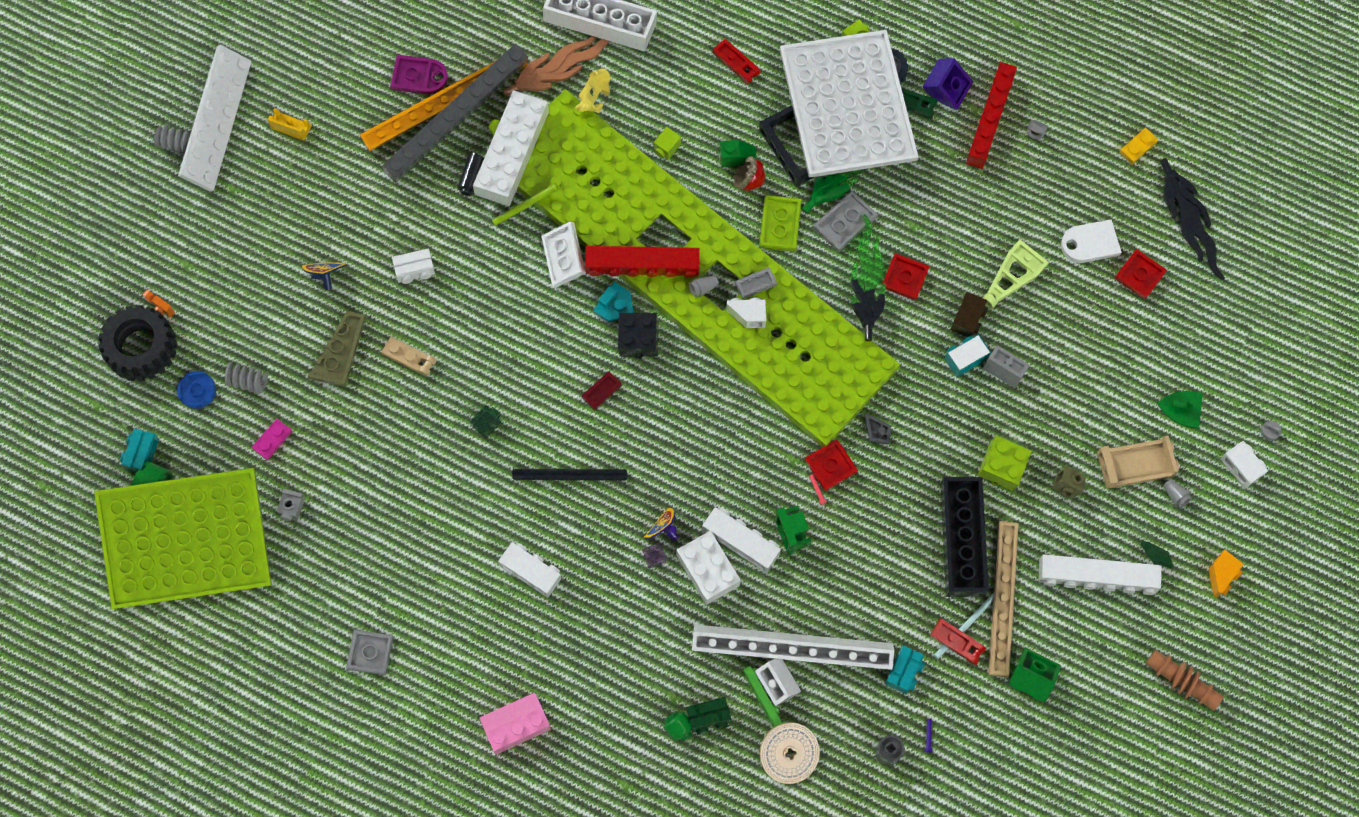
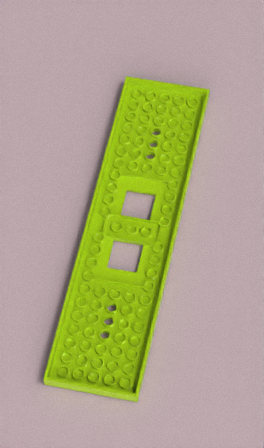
M565 89L548 105L549 113L517 187V191L526 199H529L556 183L559 190L534 205L559 226L570 221L574 222L578 241L585 248L586 246L646 247L637 239L660 215L665 217L691 239L684 247L700 248L699 276L693 278L684 276L670 278L665 275H657L656 277L619 275V277L817 444L824 447L833 442L899 370L900 363L873 341H865V335L597 114L588 110L584 112L576 110L575 107L581 101ZM584 168L587 172L584 175H579L577 170ZM594 179L599 180L601 182L598 186H592L590 184V182ZM612 191L614 195L608 198L604 196V193ZM717 261L738 279L769 267L777 281V286L743 299L760 298L765 300V328H745L726 311V308L722 311L704 295L694 297L690 291L689 283L693 279L702 278ZM773 330H779L781 331L782 335L780 337H774L772 336L771 332ZM791 341L796 344V347L788 349L785 344ZM806 353L810 356V360L802 361L800 355Z

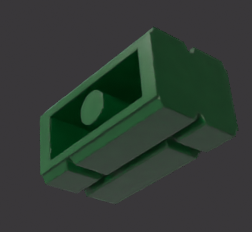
M725 697L686 707V713L692 727L691 731L692 733L697 732V735L708 733V729L716 727L717 730L726 728L728 723H731V716Z

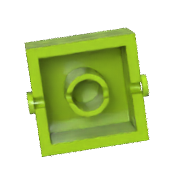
M995 436L989 443L977 476L991 481V484L994 486L1000 485L1013 491L1019 486L1032 451L999 436Z

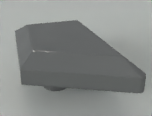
M865 413L864 417L869 441L889 445L891 425Z

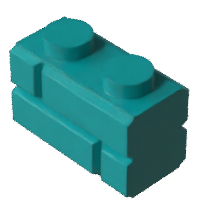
M133 429L132 434H129L126 444L128 446L126 452H122L120 457L123 468L128 471L137 472L139 469L143 470L146 467L143 465L145 462H152L159 442L158 436L151 432Z
M902 645L885 685L904 694H907L909 690L913 691L918 681L914 679L917 672L921 673L925 662L922 661L924 655Z

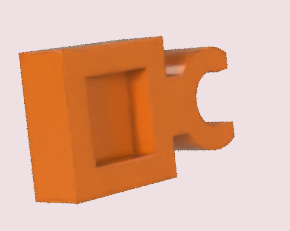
M149 290L142 294L146 301L155 306V311H159L162 315L165 314L169 318L175 313L171 305L157 295L155 296Z

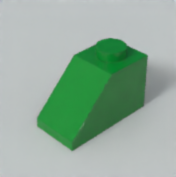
M740 140L720 141L719 155L721 168L742 166L749 156L757 159L756 147Z

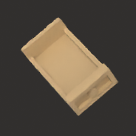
M1164 436L1160 440L1110 449L1109 446L1101 447L1097 455L1106 489L1174 477L1178 473L1179 462L1174 457V444L1170 441L1169 436Z

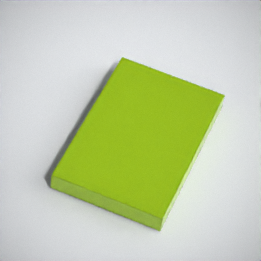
M765 195L759 248L796 252L802 199Z

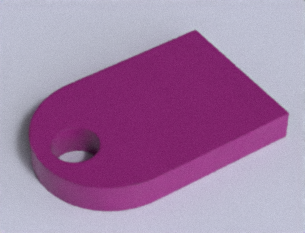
M397 55L390 88L396 91L428 95L436 94L443 90L448 82L447 70L440 61L435 59ZM436 75H442L443 79L440 81L434 80V77Z

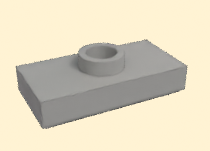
M768 267L735 281V285L743 300L777 286V281Z

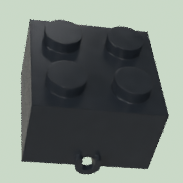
M619 313L618 351L620 357L642 359L643 356H658L659 319L657 313Z

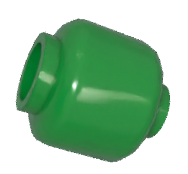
M676 710L664 719L665 724L663 728L673 741L680 739L685 741L692 735L690 732L692 730L690 720L684 712H677Z

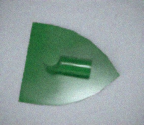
M1194 391L1175 392L1165 396L1157 403L1162 412L1172 421L1186 427L1199 429L1203 393Z

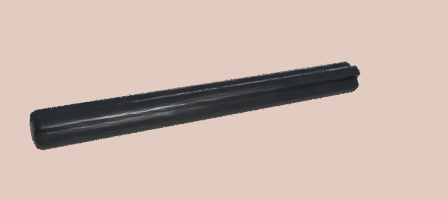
M513 469L512 478L513 480L626 481L627 470Z

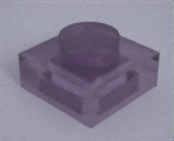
M661 543L642 549L649 569L667 562Z

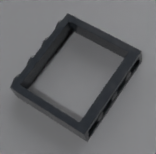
M791 105L760 121L759 131L797 187L814 177L809 178L807 167L801 171L798 169L772 129L795 116L793 106Z

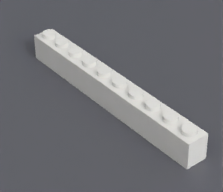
M694 625L692 651L891 670L893 668V643Z

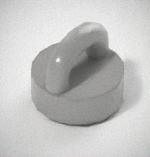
M1032 120L1027 128V134L1033 139H1041L1047 130V126L1039 121ZM1031 131L1039 133V135H1035Z
M1267 421L1261 427V434L1266 440H1275L1282 433L1281 426L1276 421Z

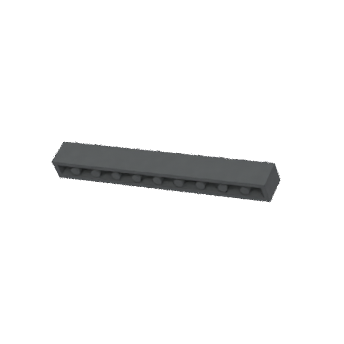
M515 43L383 164V171L397 183L527 63L528 55Z

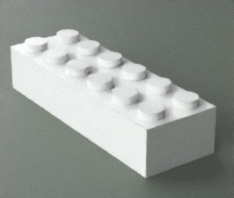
M546 0L543 7V21L645 51L656 26L657 11L623 0Z
M513 90L473 184L476 196L510 206L549 113L548 101Z

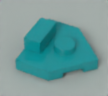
M614 282L611 287L608 286L599 298L593 313L608 323L619 320V313H634L630 291Z

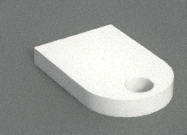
M1112 220L1074 226L1065 232L1061 240L1063 254L1069 260L1077 263L1116 257L1122 253ZM1071 242L1075 244L1076 249L1071 250L1067 248L1066 244Z

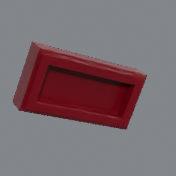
M608 371L581 398L595 411L622 386V383Z

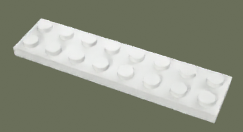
M221 44L217 46L178 175L210 192L214 190L251 65V60Z

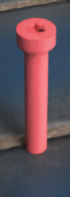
M814 474L810 475L809 477L820 500L819 504L827 503Z

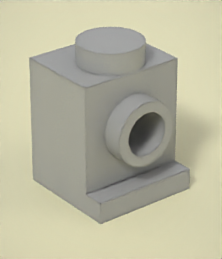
M283 489L277 513L283 520H298L305 498L302 493ZM288 502L292 503L291 507H287Z

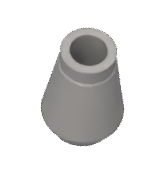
M715 275L693 279L689 283V288L694 297H701L717 287L719 282Z
M1172 479L1163 486L1175 506L1182 508L1192 499L1190 492Z

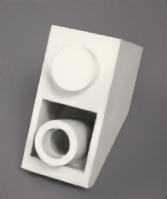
M733 298L727 300L726 311L745 328H765V300L760 298H751L749 300Z

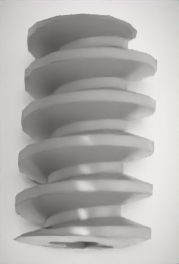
M165 125L163 129L159 126L154 135V144L157 147L162 146L164 149L168 148L171 151L175 150L178 153L182 152L185 154L190 138L189 131H185L183 134L182 129H178L176 133L175 127H172L169 131L168 125Z
M229 362L225 371V383L227 386L241 388L249 392L255 391V393L261 394L268 382V372L266 371L262 376V370L259 369L254 374V368H250L249 372H247V366L244 365L242 370H240V364H236L235 368H233V363Z

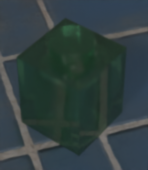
M485 405L470 421L471 426L487 439L502 423L501 414L494 407L489 408Z

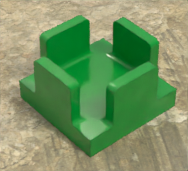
M798 505L788 509L784 507L777 509L775 523L788 556L795 554L797 550L811 546L812 543L811 538L806 539L805 532L809 530L803 512H799Z

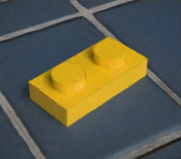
M1145 127L1119 153L1133 165L1159 139Z

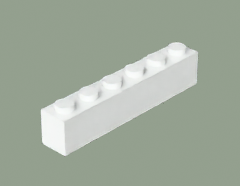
M1043 554L1039 559V582H1043L1047 586L1064 584V587L1067 588L1084 586V589L1093 590L1097 587L1103 588L1104 591L1119 589L1123 590L1124 593L1141 591L1145 595H1154L1161 589V565Z

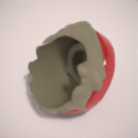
M749 156L741 168L736 169L737 175L733 176V184L736 188L744 191L761 187L766 179L763 163L753 156Z

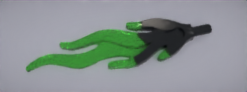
M864 214L865 232L857 247L861 272L858 278V264L854 262L850 283L855 295L853 294L850 299L855 314L861 321L862 327L865 328V341L870 342L872 341V328L885 307L886 285L882 284L876 301L874 294L883 274V260L878 246L879 238H876L872 246L874 262L872 263L868 247L873 229L868 216Z

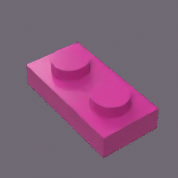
M276 418L251 448L268 461L293 431Z

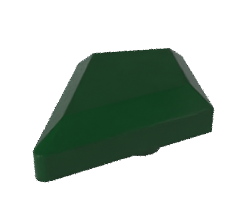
M1142 541L1141 546L1154 563L1153 565L1172 568L1173 563L1168 551L1150 542Z

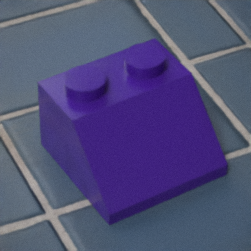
M955 58L938 59L923 88L930 97L935 98L938 102L954 110H958L973 80Z

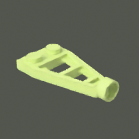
M1019 240L1008 252L988 293L983 296L987 300L985 306L993 309L998 302L1037 278L1048 266L1049 262L1023 241ZM1013 262H1017L1027 270V273L1020 278H1016L1009 272V268ZM1002 277L1007 278L1013 283L1007 290H1003L998 286Z

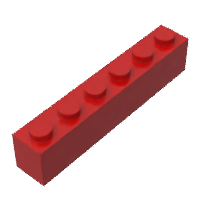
M1000 61L965 164L983 169L1017 70L1016 66Z
M586 246V274L591 276L608 274L614 277L619 275H628L630 277L646 275L648 277L665 275L670 278L676 276L693 278L699 276L700 248Z

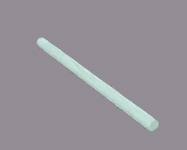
M994 593L959 628L960 631L964 633L992 604ZM943 645L934 654V657L939 659L948 647Z

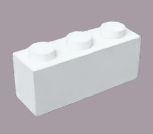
M512 542L498 561L500 567L547 598L561 580L559 569L553 565L547 566L543 563L544 560L536 554L532 556L527 552V548L519 543L516 545Z

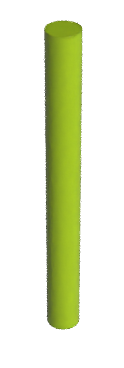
M553 184L492 219L494 225L497 226L558 191L557 184Z

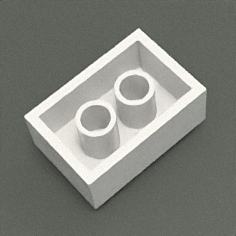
M711 531L676 550L677 558L706 605L740 586L741 580Z

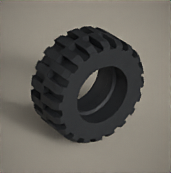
M136 305V308L127 306L124 311L119 309L114 317L109 316L107 325L103 324L101 328L103 334H99L98 340L100 343L98 346L99 351L102 353V358L113 372H116L121 378L126 377L129 381H134L135 378L139 382L145 381L147 377L150 380L156 378L155 374L165 372L164 368L172 364L171 357L174 358L176 355L174 349L177 347L175 332L167 319L159 311H155L154 308L148 306L145 309L143 305ZM141 330L154 333L153 344L145 353L139 356L123 355L122 346L129 335Z

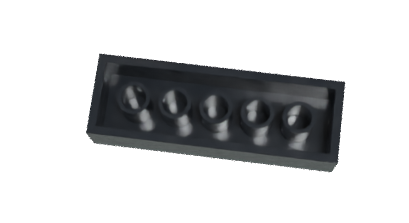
M943 477L940 483L946 597H985L989 592L983 478Z

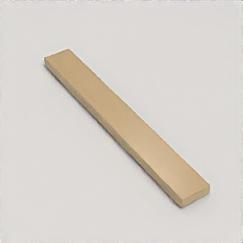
M998 522L989 676L1008 678L1010 675L1019 523Z

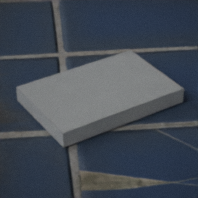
M851 191L813 225V229L835 250L840 252L876 220L878 214L857 194Z

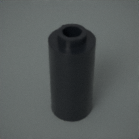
M476 153L468 154L457 187L461 194L465 196L475 194L473 184L483 163V156Z

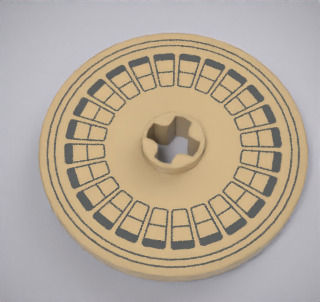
M794 722L782 723L772 728L765 735L760 746V761L763 769L772 779L780 783L793 784L806 779L814 771L819 760V744L815 735L805 726ZM789 748L794 751L790 758L785 755V753H788Z

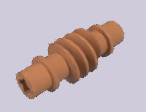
M1156 649L1152 652L1145 664L1155 670L1157 676L1161 674L1168 679L1166 685L1172 681L1171 690L1179 686V695L1186 691L1184 699L1191 695L1198 700L1197 704L1201 705L1203 703L1213 711L1217 709L1224 696L1213 689L1214 685L1210 684L1208 686L1199 680L1201 674L1199 671L1192 675L1194 668L1191 666L1186 669V662L1178 665L1171 660L1172 657L1170 655L1166 657Z

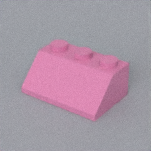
M535 693L480 717L495 755L551 730Z

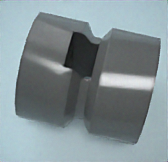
M885 736L876 746L875 756L882 765L892 766L903 756L904 744L896 736Z

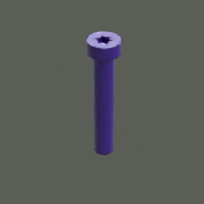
M927 719L926 748H924L926 753L933 752L931 748V719Z

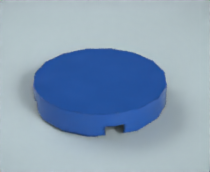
M203 371L189 372L178 383V398L189 408L199 409L206 407L213 401L216 395L215 382Z

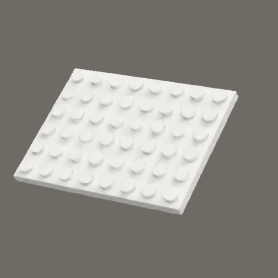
M887 30L780 46V54L809 178L918 161V153Z

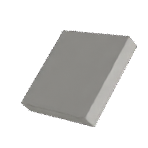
M354 630L346 669L386 676L394 636Z

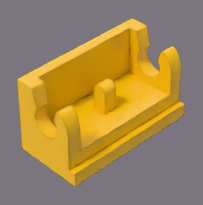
M274 108V117L269 116L267 119L271 129L305 141L312 124L308 120L304 119L302 121L280 113L278 109Z

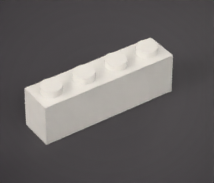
M715 507L702 525L704 533L711 531L718 542L766 573L780 555L781 549L776 542L772 540L767 541L759 531L755 529L750 530L742 520L733 519L730 517L729 512L723 508L718 509Z

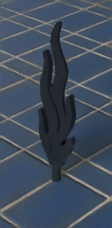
M1167 158L1160 160L1165 171L1163 197L1170 210L1172 219H1175L1177 216L1175 200L1179 208L1180 230L1184 239L1196 252L1199 262L1203 260V251L1194 236L1201 241L1206 250L1209 268L1213 274L1224 280L1225 277L1219 271L1216 264V245L1205 231L1200 220L1201 215L1205 226L1208 229L1211 227L1205 206L1194 197L1198 194V191L1187 179L1179 175L1175 169L1172 170Z

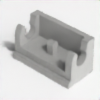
M997 345L983 369L1016 388L1030 365Z

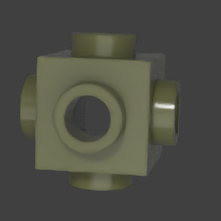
M1066 466L1056 474L1052 488L1063 496L1073 499L1084 492L1086 476Z

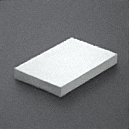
M570 221L541 236L553 287L557 288L586 274L574 222Z

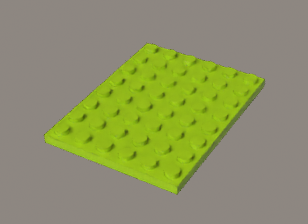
M255 468L94 491L111 609L272 585Z

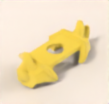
M606 69L593 70L590 73L585 87L579 94L581 103L575 107L576 110L579 112L588 110L600 113L603 103L594 105L600 91L606 96L610 94L609 82L611 76ZM591 87L593 88V96L590 94Z

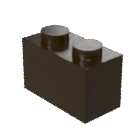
M966 292L950 331L965 337L973 336V333L978 334L981 323H978L980 317L984 318L988 307H985L987 300Z

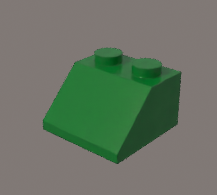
M1024 647L1008 685L1017 691L1030 695L1035 700L1045 703L1055 686L1061 665Z

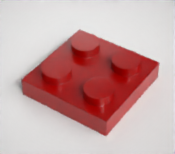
M1136 249L1114 279L1145 300L1167 272V269Z
M895 253L881 288L916 301L930 266Z
M838 439L804 459L824 491L831 489L858 472V469Z

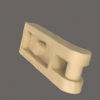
M393 337L389 338L381 352L382 355L426 377L430 373L431 366H434L437 362V359L433 356L427 355ZM421 361L425 362L423 366L419 365Z

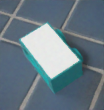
M979 334L975 337L969 336L963 340V344L959 346L954 345L947 350L944 359L956 377L988 360L991 352Z

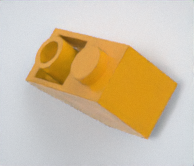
M1226 550L1219 554L1208 569L1213 596L1216 598L1221 594L1225 596L1232 587L1229 585L1233 579L1236 581L1243 572L1240 569L1244 564Z

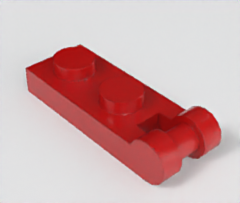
M727 39L722 40L712 49V53L736 73L746 85L752 82L754 76L757 77L761 73L760 69ZM746 68L750 70L748 73L744 71Z
M942 618L937 621L929 635L976 666L979 662V656L986 650L984 645ZM970 647H973L974 649L972 654L968 652Z

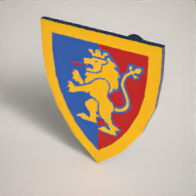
M348 263L302 265V270L311 274L312 279L323 280L324 289L331 290L330 272L345 267Z

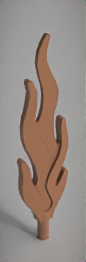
M591 36L584 41L568 44L561 48L545 66L538 68L550 58V53H546L544 56L530 62L523 69L519 78L514 81V85L503 90L505 97L512 94L513 90L519 92L544 91L552 87V83L547 82H561L573 77L582 70V66L578 65L567 71L570 67L582 61L596 58L610 41L601 39L590 49L576 53L575 51L591 45L595 40V36Z

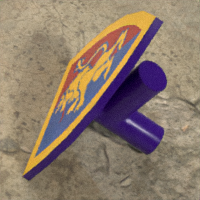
M667 508L644 536V539L653 538L664 531L673 541H676L679 535L676 533V527L671 526L675 518V510Z

